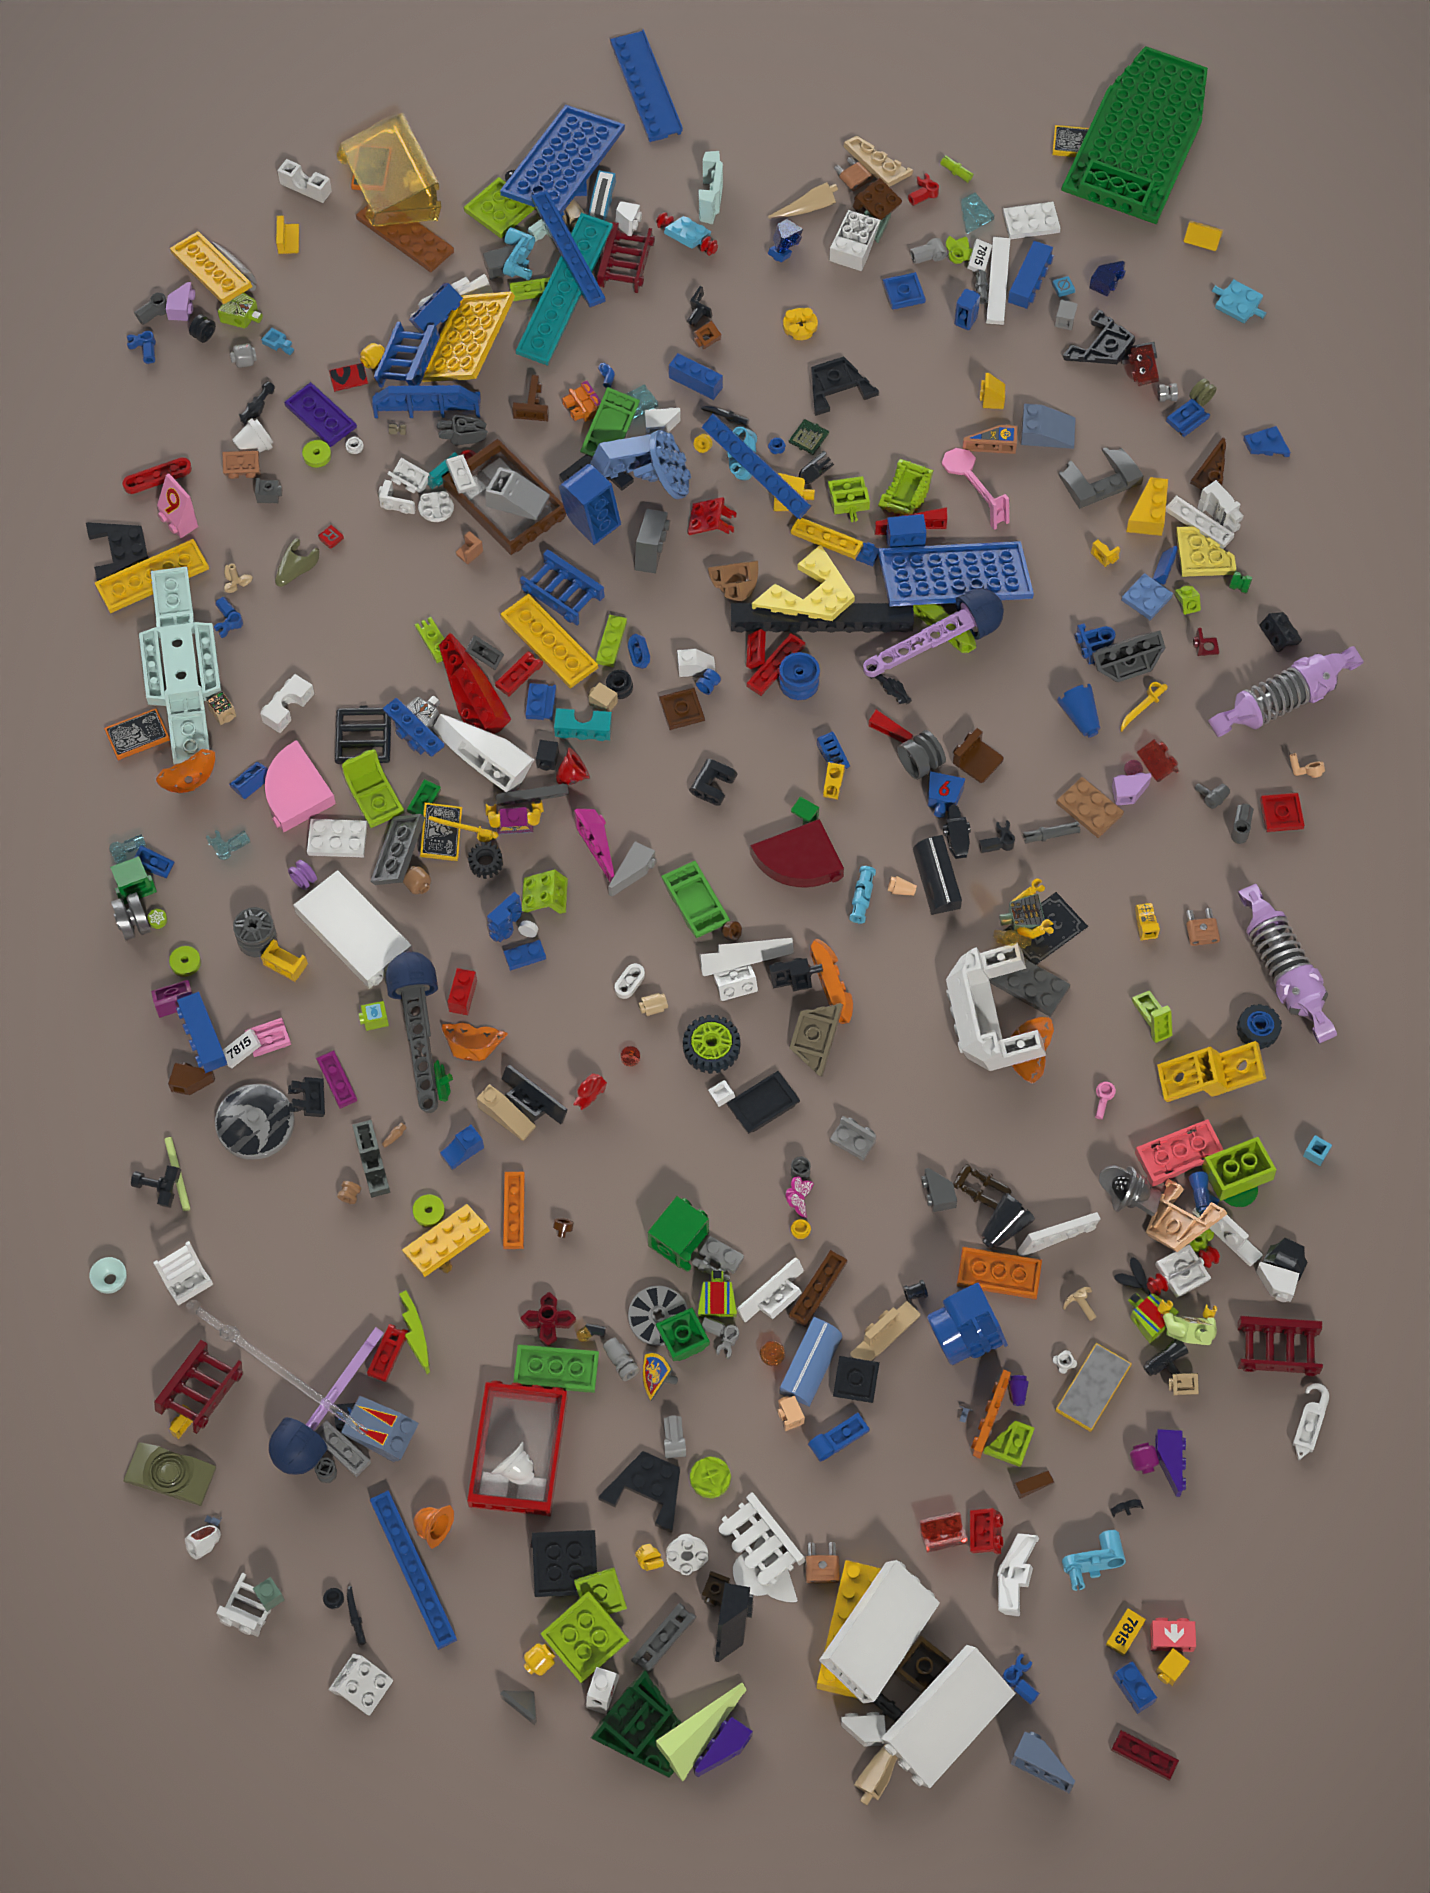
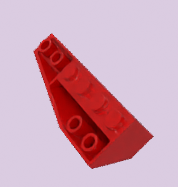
M449 633L439 644V648L458 713L464 723L496 734L512 719L478 664L465 651L466 649L455 636Z

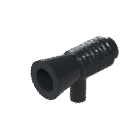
M1174 1338L1164 1350H1161L1157 1355L1149 1359L1143 1368L1149 1376L1157 1375L1165 1368L1169 1370L1172 1376L1173 1374H1178L1180 1371L1172 1361L1188 1354V1349L1182 1341Z

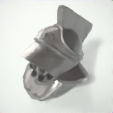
M1114 1165L1108 1166L1100 1172L1099 1182L1112 1196L1111 1201L1115 1211L1119 1212L1127 1206L1128 1208L1138 1207L1151 1216L1156 1214L1161 1191L1150 1189L1147 1178L1142 1174L1139 1175L1134 1167L1128 1166L1125 1170Z

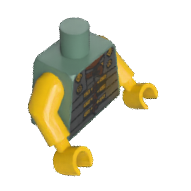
M1034 879L1031 884L1032 887L1027 888L1009 903V913L999 914L1001 926L1011 924L1015 935L1028 939L1039 937L1045 934V931L1048 934L1053 933L1054 929L1049 926L1054 923L1049 919H1044L1039 894H1036V891L1043 892L1045 890L1043 885L1038 887L1042 880Z

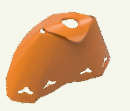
M201 749L188 760L170 768L162 769L156 777V782L160 787L174 793L194 791L210 777L216 759L215 752ZM187 776L192 777L193 781L191 783L185 782Z
M1038 1017L1026 1021L1018 1027L1019 1030L1016 1029L1011 1035L1013 1037L1038 1030L1042 1038L1047 1036L1044 1043L1046 1051L1050 1045L1054 1027L1049 1017ZM1046 1022H1048L1047 1026L1049 1027V1029H1047L1044 1026ZM1044 1056L1014 1064L1012 1067L1024 1080L1034 1083L1043 1075L1046 1059Z
M466 1023L442 1024V1031L453 1056L469 1061L485 1060L508 1035V1033L492 1027L484 1026L476 1029ZM460 1029L468 1030V1031L462 1033V1031H461ZM485 1032V1033H487V1034H488V1033H491V1034L488 1035V1037H486V1035L483 1034V1033Z

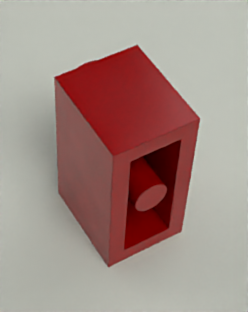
M457 968L447 1002L449 1012L468 1016L477 985L475 971Z

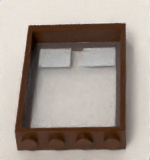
M496 439L466 460L476 484L475 489L459 494L450 472L442 477L444 488L510 555L522 550L526 544L536 540L540 534L547 532L553 525L561 522L566 517L563 503L499 439ZM499 467L517 472L549 494L550 497L537 520L486 507L485 491Z

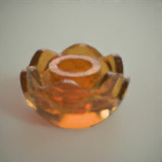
M768 1341L760 1349L761 1360L769 1366L779 1365L785 1358L783 1345L775 1341Z

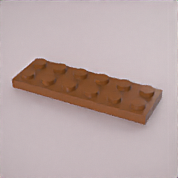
M380 194L356 214L358 221L429 272L434 271L454 253V247Z

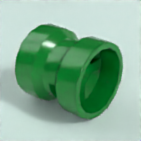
M1235 571L1229 588L1233 590L1239 589L1242 593L1247 594L1253 577L1249 575L1242 576L1240 572Z

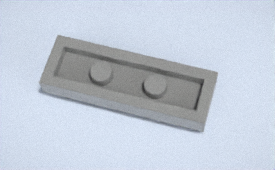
M327 1420L315 1431L327 1444V1451L356 1478L371 1463L359 1449Z

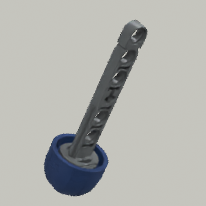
M404 952L396 956L388 965L386 971L387 991L390 998L403 1001L416 1089L420 1093L417 1094L418 1104L424 1112L433 1113L438 1108L437 1092H435L436 1082L429 1039L431 1032L426 996L438 990L436 970L432 962L421 953ZM419 1006V1014L413 1016L411 1014L412 1008ZM421 1024L423 1026L422 1032L415 1034L414 1027ZM420 1044L425 1046L422 1048V1054L426 1057H422L421 1052L417 1050ZM426 1061L428 1063L427 1069L420 1071V1063ZM425 1080L430 1081V1087L427 1090H423L421 1087L422 1082ZM427 1099H432V1107L426 1109L424 1102Z

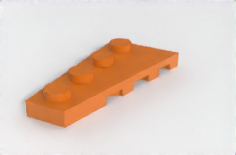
M1003 1369L999 1382H995L992 1393H994L993 1399H989L985 1411L988 1413L986 1418H982L978 1427V1430H981L979 1437H974L971 1448L974 1449V1457L981 1458L1009 1383L1011 1372Z

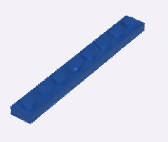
M544 190L532 195L531 200L588 306L591 308L605 302L603 292L548 191Z
M715 414L709 417L702 428L798 519H801L812 505Z
M389 1490L371 1498L370 1502L437 1649L439 1650L457 1641Z

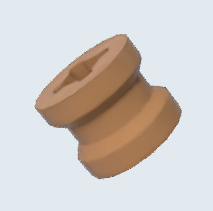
M343 1181L341 1185L342 1190L338 1192L337 1197L343 1202L355 1204L357 1201L356 1196L360 1193L361 1187L353 1182Z

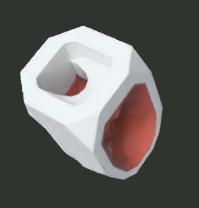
M209 1525L191 1532L185 1538L186 1549L190 1556L197 1560L211 1552L220 1539V1530L215 1526Z

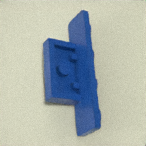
M395 698L383 708V711L395 722V732L398 737L404 738L413 751L416 750L420 755L426 752L432 757L445 747L444 743L398 698Z

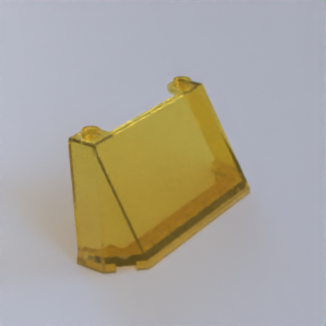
M403 113L390 115L340 143L337 159L342 164L348 162L368 202L365 214L372 226L430 220L438 221L441 201H437L436 190H439V182Z

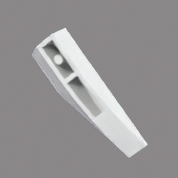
M444 714L439 715L432 728L456 754L506 793L518 791L534 761L533 758L507 739Z

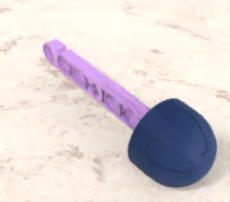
M985 588L972 589L956 597V613L886 649L878 657L875 655L867 659L863 665L864 674L868 677H875L885 670L891 669L967 630L971 631L976 640L994 632L1003 620L1004 607L998 595ZM954 624L956 628L954 630H948L946 628V625ZM932 632H938L940 634V637L934 639L930 636V634ZM916 641L922 642V645L916 644ZM901 648H906L909 652L906 655H901L898 651ZM885 656H889L893 660L890 663H885L882 659ZM870 664H873L877 667V669L875 671H869L866 667Z
M375 1327L306 1425L293 1418H283L269 1441L270 1458L279 1470L293 1475L304 1474L313 1469L320 1461L328 1447L321 1436L314 1430L384 1334L383 1331Z

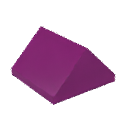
M189 980L151 991L159 1018L177 1013L176 1008L179 1007L177 1000L193 994Z

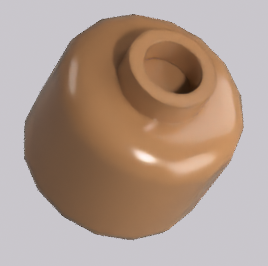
M412 866L407 869L403 883L411 893L424 894L430 888L431 877L422 867Z

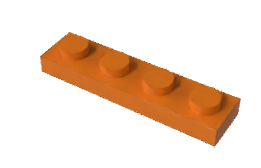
M505 1172L504 1249H524L525 1172Z

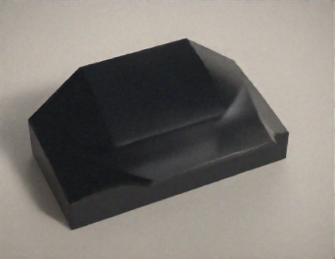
M1283 1238L1277 1244L1270 1245L1263 1260V1263L1299 1273L1298 1281L1308 1263L1305 1258V1247L1288 1238Z

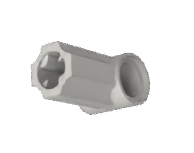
M940 238L931 239L927 245L910 249L911 259L915 264L931 259L941 261L947 256Z
M679 1416L664 1418L665 1457H686L682 1418Z

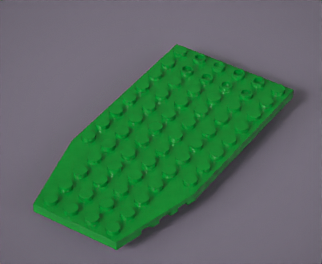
M1145 46L1134 58L1130 66L1128 65L1121 76L1119 75L1113 85L1108 87L1062 185L1061 191L1157 225L1201 127L1208 68Z

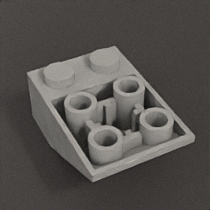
M500 467L485 491L486 507L537 520L550 497L548 493L517 472Z

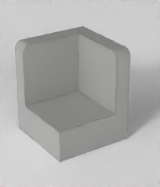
M1060 301L1055 327L1072 330L1077 303Z

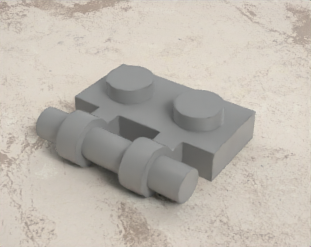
M709 1236L699 1252L705 1259L702 1261L696 1257L692 1264L698 1267L699 1271L707 1272L710 1275L711 1271L714 1270L723 1271V1282H729L731 1277L725 1274L726 1271L734 1274L743 1261L744 1255ZM713 1262L720 1266V1268L716 1269L710 1263Z

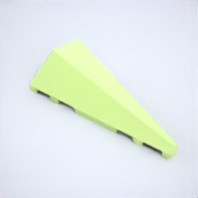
M740 1683L656 1740L658 1749L668 1760L670 1767L682 1782L686 1779L687 1774L701 1756L710 1740L716 1736L723 1721L726 1720L730 1712L736 1707L739 1699L747 1691L743 1683Z

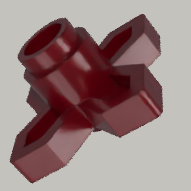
M547 1292L540 1299L541 1308L539 1311L528 1310L520 1319L528 1329L540 1328V1341L546 1347H550L557 1340L556 1328L569 1329L576 1322V1317L569 1310L557 1311V1298L551 1292Z

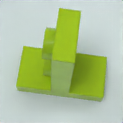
M1150 991L1132 997V1003L1151 1027L1153 1041L1157 1043L1171 1037L1172 1013L1169 1006L1161 1007Z

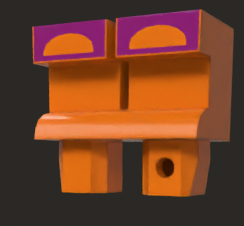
M586 380L581 383V387L575 390L569 389V395L562 398V403L566 409L572 406L575 407L570 410V415L574 421L583 419L584 422L594 419L601 400Z

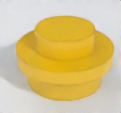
M798 1219L791 1225V1233L797 1239H804L811 1232V1226L806 1220Z

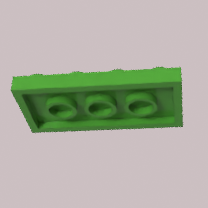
M518 1345L513 1383H520L526 1387L540 1385L544 1389L559 1387L567 1391L595 1393L599 1351Z

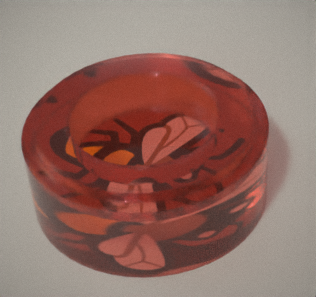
M634 1046L625 1047L621 1051L622 1063L626 1066L637 1065L640 1061L639 1050Z

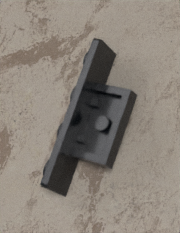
M507 1065L501 1079L513 1089L506 1093L505 1097L533 1122L546 1113L561 1125L568 1109L511 1065Z

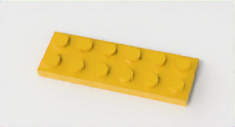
M199 231L170 248L171 253L223 305L252 288L251 282Z
M191 539L95 582V586L109 612L113 613L153 595L151 571L187 567L189 578L209 570V566L194 539Z
M529 594L500 614L505 623L570 689L598 669V664Z

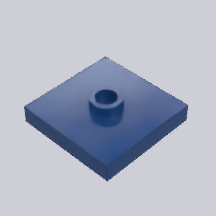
M916 272L883 279V285L892 310L926 302Z

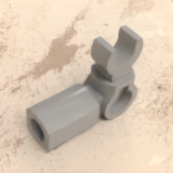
M705 1316L702 1323L704 1331L717 1336L723 1335L721 1340L723 1344L717 1347V1355L720 1354L721 1350L726 1349L728 1351L726 1358L729 1359L732 1355L731 1346H734L739 1338V1329L735 1325H728L726 1327L724 1323Z

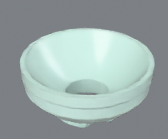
M105 1257L98 1260L92 1266L89 1278L97 1291L109 1294L120 1290L124 1286L127 1279V1271L120 1260L113 1257ZM109 1274L116 1276V1280L112 1284H107L104 1281L105 1277Z

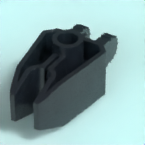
M951 805L947 813L948 819L946 824L943 825L944 837L947 836L949 850L955 859L967 858L970 845V823L967 822L966 817H961L958 805Z

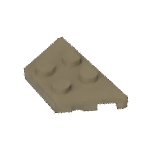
M841 1003L828 1007H818L813 1010L800 1011L790 1044V1049L821 1077L824 1073L843 1009V1004Z

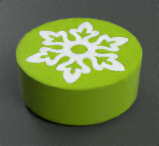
M154 909L147 916L149 925L154 929L163 928L167 924L166 913L161 909Z

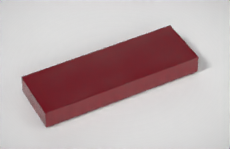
M1120 1730L1111 1751L1169 1781L1179 1762L1178 1759L1122 1730Z

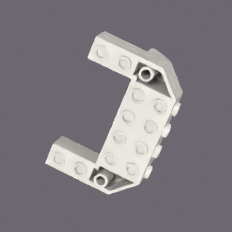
M1018 943L982 953L979 952L977 947L973 948L960 957L946 979L948 987L946 992L952 1005L950 1010L956 1023L954 1024V1029L959 1037L958 1047L960 1053H964L967 1059L989 1071L1046 1056L1043 1039L1038 1030L1003 1039L989 979L1026 969L1023 952Z

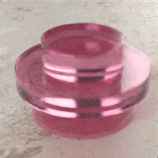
M1130 760L1125 764L1124 772L1127 776L1142 773L1143 767L1139 761Z

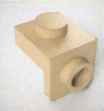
M1198 1373L1173 1374V1378H1169V1391H1173L1174 1395L1199 1394Z

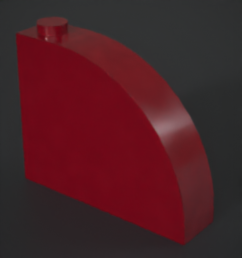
M820 819L750 845V855L759 869L779 883L792 887L807 888L824 885L829 882H837L844 877V867Z

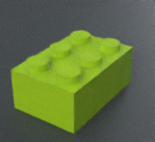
M1259 1137L1205 1157L1202 1166L1203 1171L1208 1174V1180L1220 1201L1274 1180L1277 1170Z

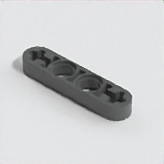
M559 784L501 793L496 795V802L498 806L562 797L569 795V789L567 784Z

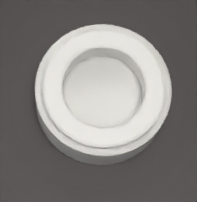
M527 920L522 921L518 928L522 935L529 938L535 937L539 930L535 923Z

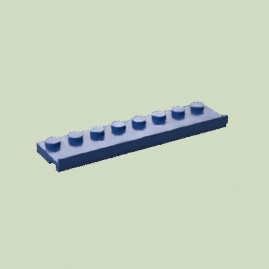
M644 29L640 32L610 39V44L648 141L652 142L668 138V135L675 133L680 135L683 132L682 124Z

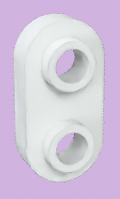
M634 963L629 965L615 983V993L619 998L627 999L631 997L644 980L645 971L640 964ZM623 988L628 989L626 992L621 991Z

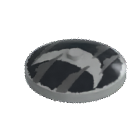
M263 1084L246 1085L234 1090L221 1102L215 1116L216 1133L221 1144L230 1153L243 1159H262L277 1153L287 1144L294 1130L295 1118L294 1112H289V1100L279 1090Z

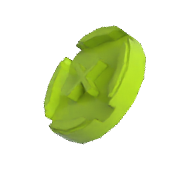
M705 1457L695 1462L691 1468V1487L702 1497L710 1499L719 1497L730 1486V1470L727 1464L717 1457Z

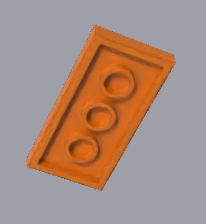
M962 1247L957 1287L967 1288L978 1282L982 1291L1037 1299L1042 1259Z

